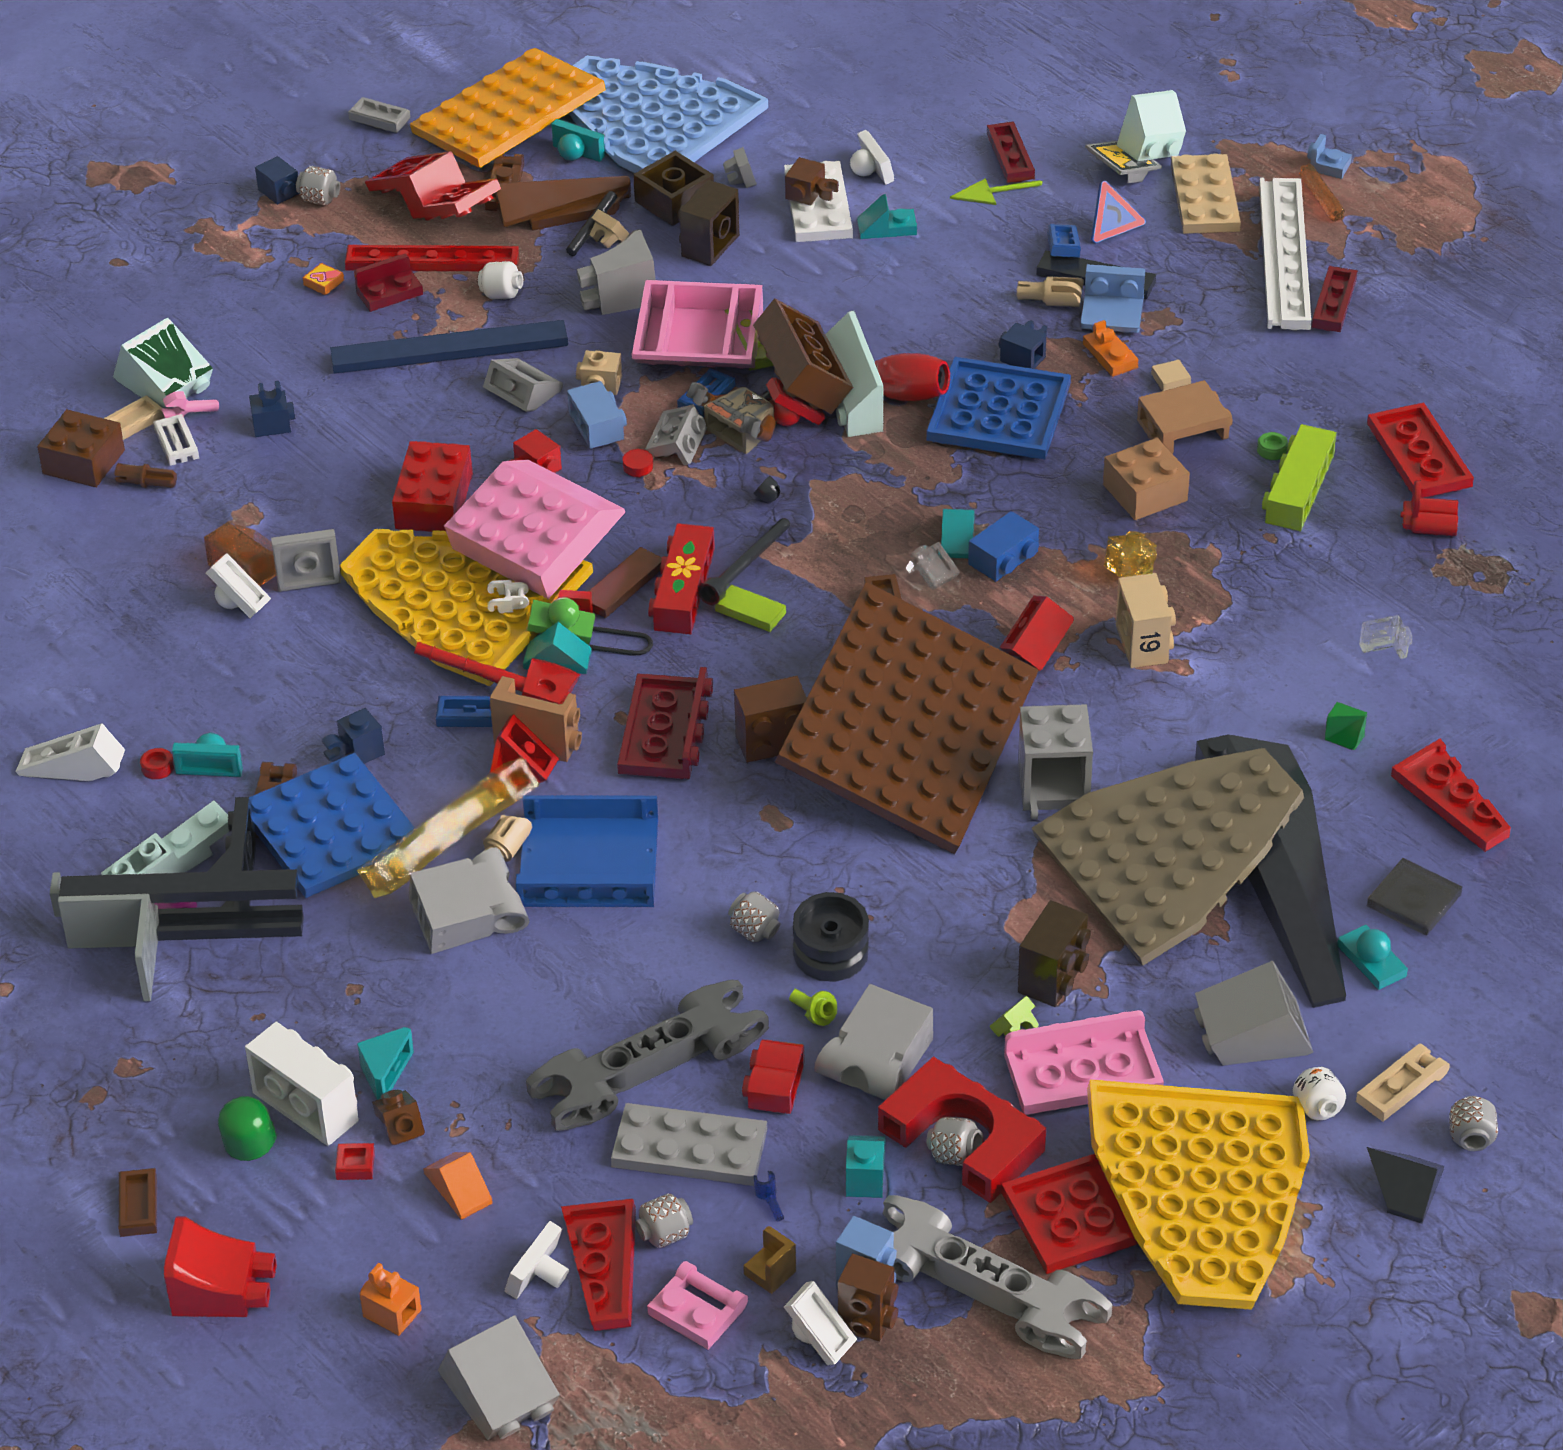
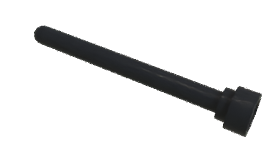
M786 518L780 519L719 577L706 579L698 588L701 600L711 606L717 605L726 596L727 586L790 527V521Z

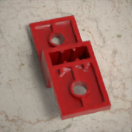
M452 151L406 157L365 181L369 192L380 190L381 193H386L393 189H396L397 192L400 191L412 218H425L426 221L438 216L441 219H445L454 214L456 217H462L472 211L471 207L473 205H481L492 200V194L501 189L497 178L465 182Z

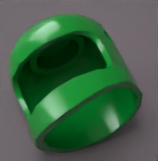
M251 1096L233 1098L223 1106L219 1113V1131L225 1150L231 1157L240 1161L258 1159L268 1153L275 1143L277 1134L274 1124L270 1119L266 1106L260 1100Z

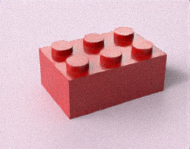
M424 441L409 442L392 500L395 529L433 532V530L446 531L444 525L465 503L473 474L470 445Z

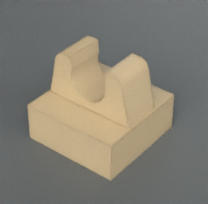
M598 209L592 216L595 224L590 236L598 242L600 237L604 235L600 242L606 248H610L617 240L622 242L628 237V231L620 222Z

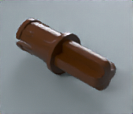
M118 463L114 474L119 476L115 478L116 482L139 484L142 488H147L148 485L173 488L177 480V473L175 471L151 468L149 464L135 466Z

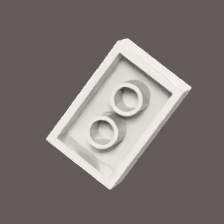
M275 1022L245 1046L253 1094L325 1145L329 1146L359 1121L352 1072L345 1065H338L328 1058L319 1047H312L302 1040L300 1035L293 1029L288 1030L278 1022Z

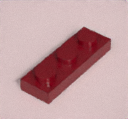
M1014 121L987 125V136L1007 183L1035 179V169Z
M1335 266L1328 267L1313 315L1312 328L1341 332L1356 284L1358 270Z

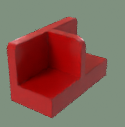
M1033 595L999 648L1011 656H1019L1034 668L1042 670L1070 628L1074 617L1047 596Z

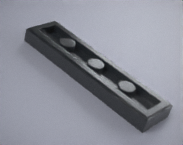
M1045 250L1037 265L1036 275L1042 277L1082 278L1084 280L1083 286H1085L1087 264L1116 265L1078 257L1051 256L1050 251ZM1145 272L1143 299H1148L1156 283V274Z

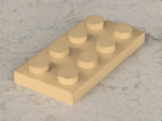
M1227 154L1171 156V170L1183 234L1240 232L1241 221Z

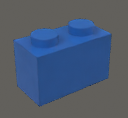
M1010 511L969 540L968 564L995 582L1038 552L1039 528Z

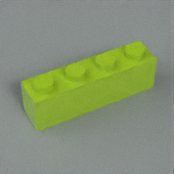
M1301 424L1297 434L1291 435L1287 448L1288 454L1283 453L1280 460V472L1273 474L1270 486L1271 492L1266 491L1263 497L1262 509L1266 510L1265 523L1297 531L1302 530L1334 457L1337 432Z

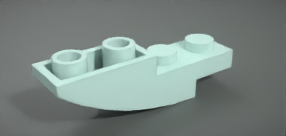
M212 801L161 839L157 833H154L101 872V874L185 873L213 855L209 846L229 832L228 814L215 801Z

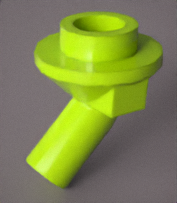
M795 988L789 997V1001L806 1011L804 1016L816 1025L826 1026L830 1024L837 1014V1001L830 992L819 991L812 997H809Z

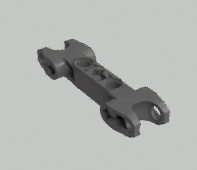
M726 980L706 985L690 992L680 1001L678 1005L680 1015L666 1019L613 1044L587 1058L582 1050L578 1048L569 1049L554 1056L526 1079L527 1092L531 1098L537 1099L554 1095L566 1097L550 1111L551 1124L555 1130L563 1131L589 1125L608 1116L615 1110L618 1105L616 1094L627 1091L686 1063L708 1050L718 1060H724L742 1052L769 1029V1017L762 1010H752L744 1013L730 1012L744 998L743 985L738 980ZM730 991H733L731 995L723 999L725 994H727ZM757 1023L754 1028H752L751 1030L745 1031V1030H747L749 1027H751L753 1024ZM546 1078H550L548 1081H546V1082L543 1083L542 1085L538 1086V1084H539L542 1080H544V1079H546ZM572 1111L568 1117L562 1119L566 1113Z

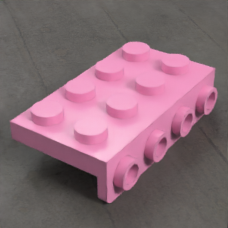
M1139 1010L1121 1012L1114 1015L1092 1017L1061 1024L1056 1023L1049 1026L1026 1030L1021 1029L1008 1033L1005 1036L1004 1057L1023 1113L1029 1115L1088 1104L1087 1087L1090 1079L1164 1085L1144 1029L1145 1017L1143 1012Z

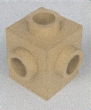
M586 350L583 361L577 363L576 379L581 380V386L601 381L607 391L617 395L622 379L621 353Z

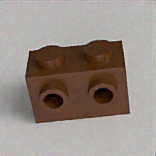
M853 1253L851 1254L838 1280V1314L854 1335L880 1342L886 1329L894 1327L898 1316V1308L894 1307V1302L899 1288L898 1284L894 1283V1267Z

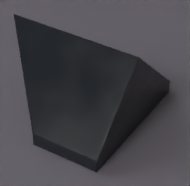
M1367 1147L1387 1205V1213L1423 1224L1444 1171V1166L1407 1154Z

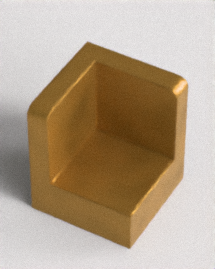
M767 1226L763 1230V1248L743 1265L744 1275L772 1294L796 1272V1244L771 1226Z

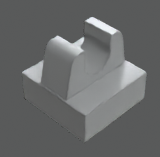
M744 147L734 150V157L723 163L726 173L735 171L727 175L730 185L744 183L746 188L756 185Z

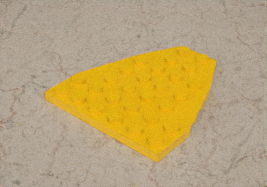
M374 529L339 565L340 575L372 612L415 648L417 643L421 642L506 670L538 634L527 631L533 599L552 603L558 599L560 590L577 591L593 573L592 563L583 560L549 599L529 589L524 595L529 599V605L526 608L513 609V612L499 613L498 606H494V611L490 612L488 610V602L492 599L504 598L505 595H499L496 587L494 588V593L490 594L487 586L491 581L511 579L452 549L446 531L433 530L431 537L414 536V530L392 531L390 529ZM431 660L437 666L487 686H491L494 683L480 676Z
M1090 1079L1087 1095L1092 1148L1136 1241L1176 1302L1184 1305L1252 1310L1285 1243L1304 1171L1310 1156L1305 1113L1298 1096Z

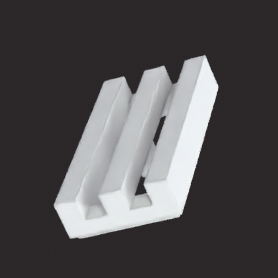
M182 414L153 422L154 430L170 466L176 465V459H180L182 463L187 462L188 456H192L193 460L199 459L198 449ZM178 423L188 448L183 449L173 424ZM166 426L176 451H172L162 427Z

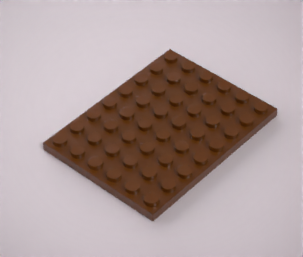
M866 582L775 763L955 854L1018 718L1020 707L1023 706L1039 670Z

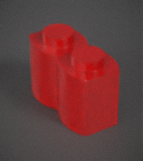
M762 1039L758 1050H752L750 1057L751 1076L745 1075L742 1086V1096L748 1098L749 1109L791 1114L804 1069L805 1055L803 1044Z

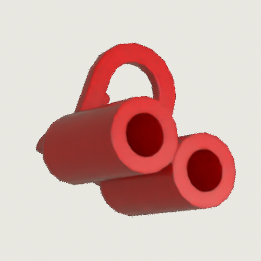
M1416 480L1413 487L1412 501L1403 502V512L1401 511L1400 518H1403V528L1410 529L1415 534L1457 536L1458 500L1420 498L1421 480Z

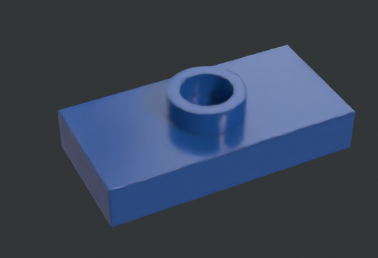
M1048 225L1047 236L1051 256L1080 258L1081 246L1077 226Z

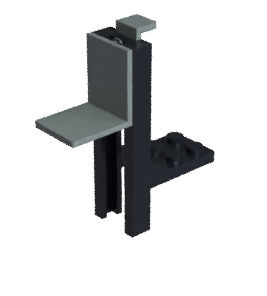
M235 797L234 811L228 812V829L232 834L231 836H226V852L207 872L62 877L60 872H53L50 898L54 917L62 918L68 948L136 946L135 961L143 1001H151L158 941L302 936L304 921L302 905L250 906L251 900L297 899L296 887L299 883L297 869L254 870L256 839L249 797ZM226 901L221 907L158 909V906L154 904Z

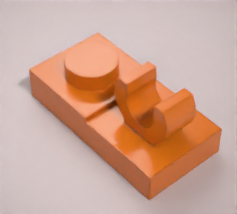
M1105 320L1094 323L1093 333L1083 336V345L1112 377L1138 368L1139 359L1115 335L1113 329L1106 328Z

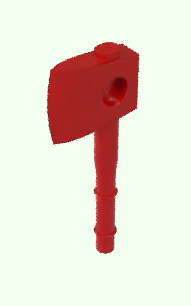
M421 642L417 643L414 654L428 658L429 661L434 660L497 684L502 676L513 678L515 680V690L522 692V696L556 704L564 703L567 695L572 692L581 675L559 664L532 658L527 677Z

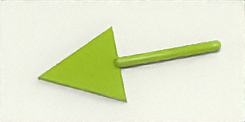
M986 178L950 196V199L996 205L992 193L1041 186L1043 182L1037 180L990 188Z

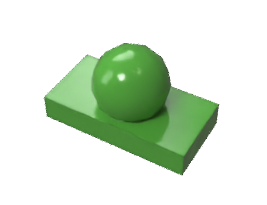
M560 597L552 603L533 599L527 631L541 634L559 622L589 645L596 614L579 610V606L575 601L568 597Z

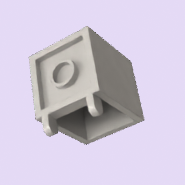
M1087 704L1020 707L1018 768L1023 811L1030 810L1031 820L1038 819V810L1062 809L1091 792L1093 748Z

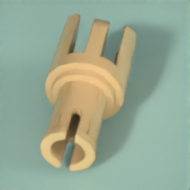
M1047 277L1044 282L1018 281L1017 298L1018 300H1043L1046 306L1079 307L1084 280L1082 278Z
M501 815L483 841L485 850L497 847L500 849L504 861H510L529 836L532 829L531 822L525 818Z

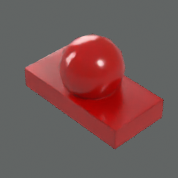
M772 377L766 384L775 402L774 419L779 425L785 427L792 426L799 421L801 416L817 425H820L825 419L822 409L817 411L810 407L805 400L799 397L794 399L786 394L782 388L784 385L781 380Z

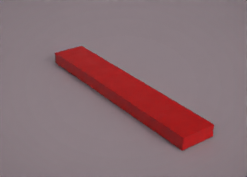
M348 245L345 257V270L355 271L356 269L402 254L409 256L411 271L480 272L489 262L503 261L514 263L518 269L519 246Z

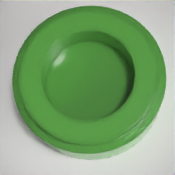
M1268 432L1258 438L1257 452L1261 457L1268 460H1279L1283 453L1287 454L1288 440L1282 434Z

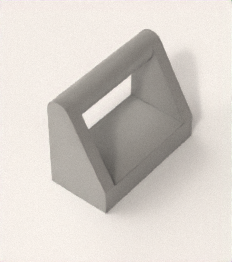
M519 358L491 360L483 388L527 412L536 410L558 394L563 388V383Z

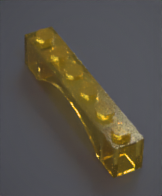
M522 757L506 762L361 866L357 871L374 898L391 894L410 880V873L422 870L457 840L523 798V795H527L540 784Z

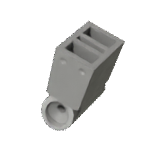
M489 848L478 854L473 860L466 858L410 873L409 900L431 954L488 937L493 932L514 933L528 926L530 922L519 894L508 882L510 873L499 848Z
M869 984L840 1029L839 1036L830 1040L819 1053L815 1062L816 1073L846 1085L860 1088L866 1093L886 1100L902 1085V1082L906 1081L933 1041V1008Z

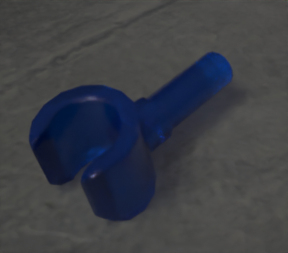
M768 1171L767 1182H760L757 1176L754 1175L755 1195L760 1199L766 1200L776 1221H782L784 1215L776 1200L775 1174L772 1171Z

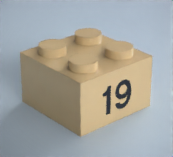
M1156 573L1118 578L1116 627L1130 668L1166 664L1169 661V650L1174 648L1171 626L1176 624L1175 611L1173 607H1168L1167 589L1165 585H1160Z

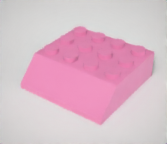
M646 280L632 359L636 363L651 365L755 368L758 334L753 324L763 313L762 285ZM729 309V313H725L724 310ZM743 319H749V320H751L750 326H749V327H743V326H741V324H740L741 320H743ZM737 324L747 342V351L736 332Z
M530 460L503 461L444 527L452 549L514 582L526 583L531 591L549 599L623 516L625 510Z

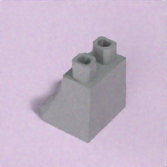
M641 229L633 230L616 247L590 258V266L576 269L581 288L594 285L592 289L580 291V300L584 310L600 308L602 315L641 308L645 281L656 280L653 257Z

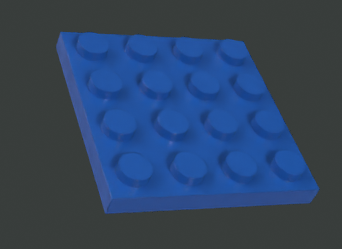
M954 357L950 367L949 388L938 399L927 429L926 441L1045 460L1071 384V375Z
M356 753L249 797L254 832L283 870L297 869L299 880L297 888L305 898L423 847V837Z

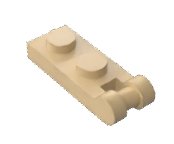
M1418 1044L1358 1091L1356 1102L1384 1122L1435 1080L1440 1081L1447 1074L1450 1064L1441 1057L1436 1059L1430 1055L1431 1050L1423 1044Z

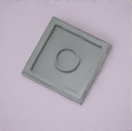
M334 529L271 538L279 592L341 583Z

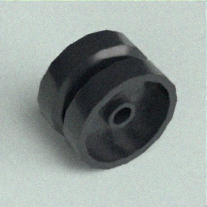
M834 892L812 895L799 905L793 918V956L797 966L807 976L819 981L837 982L849 979L861 971L868 960L869 917L865 907L853 897Z

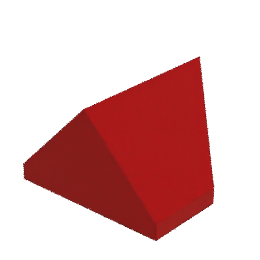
M514 714L508 718L496 738L486 793L542 783L547 780L559 760Z

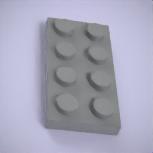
M625 1103L611 1155V1167L754 1186L767 1134V1121Z

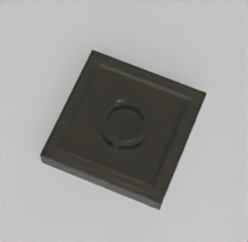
M1402 858L1368 897L1367 906L1427 936L1461 896L1462 886Z

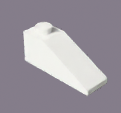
M101 723L25 748L16 773L19 776L93 781L115 774L120 767L125 749Z

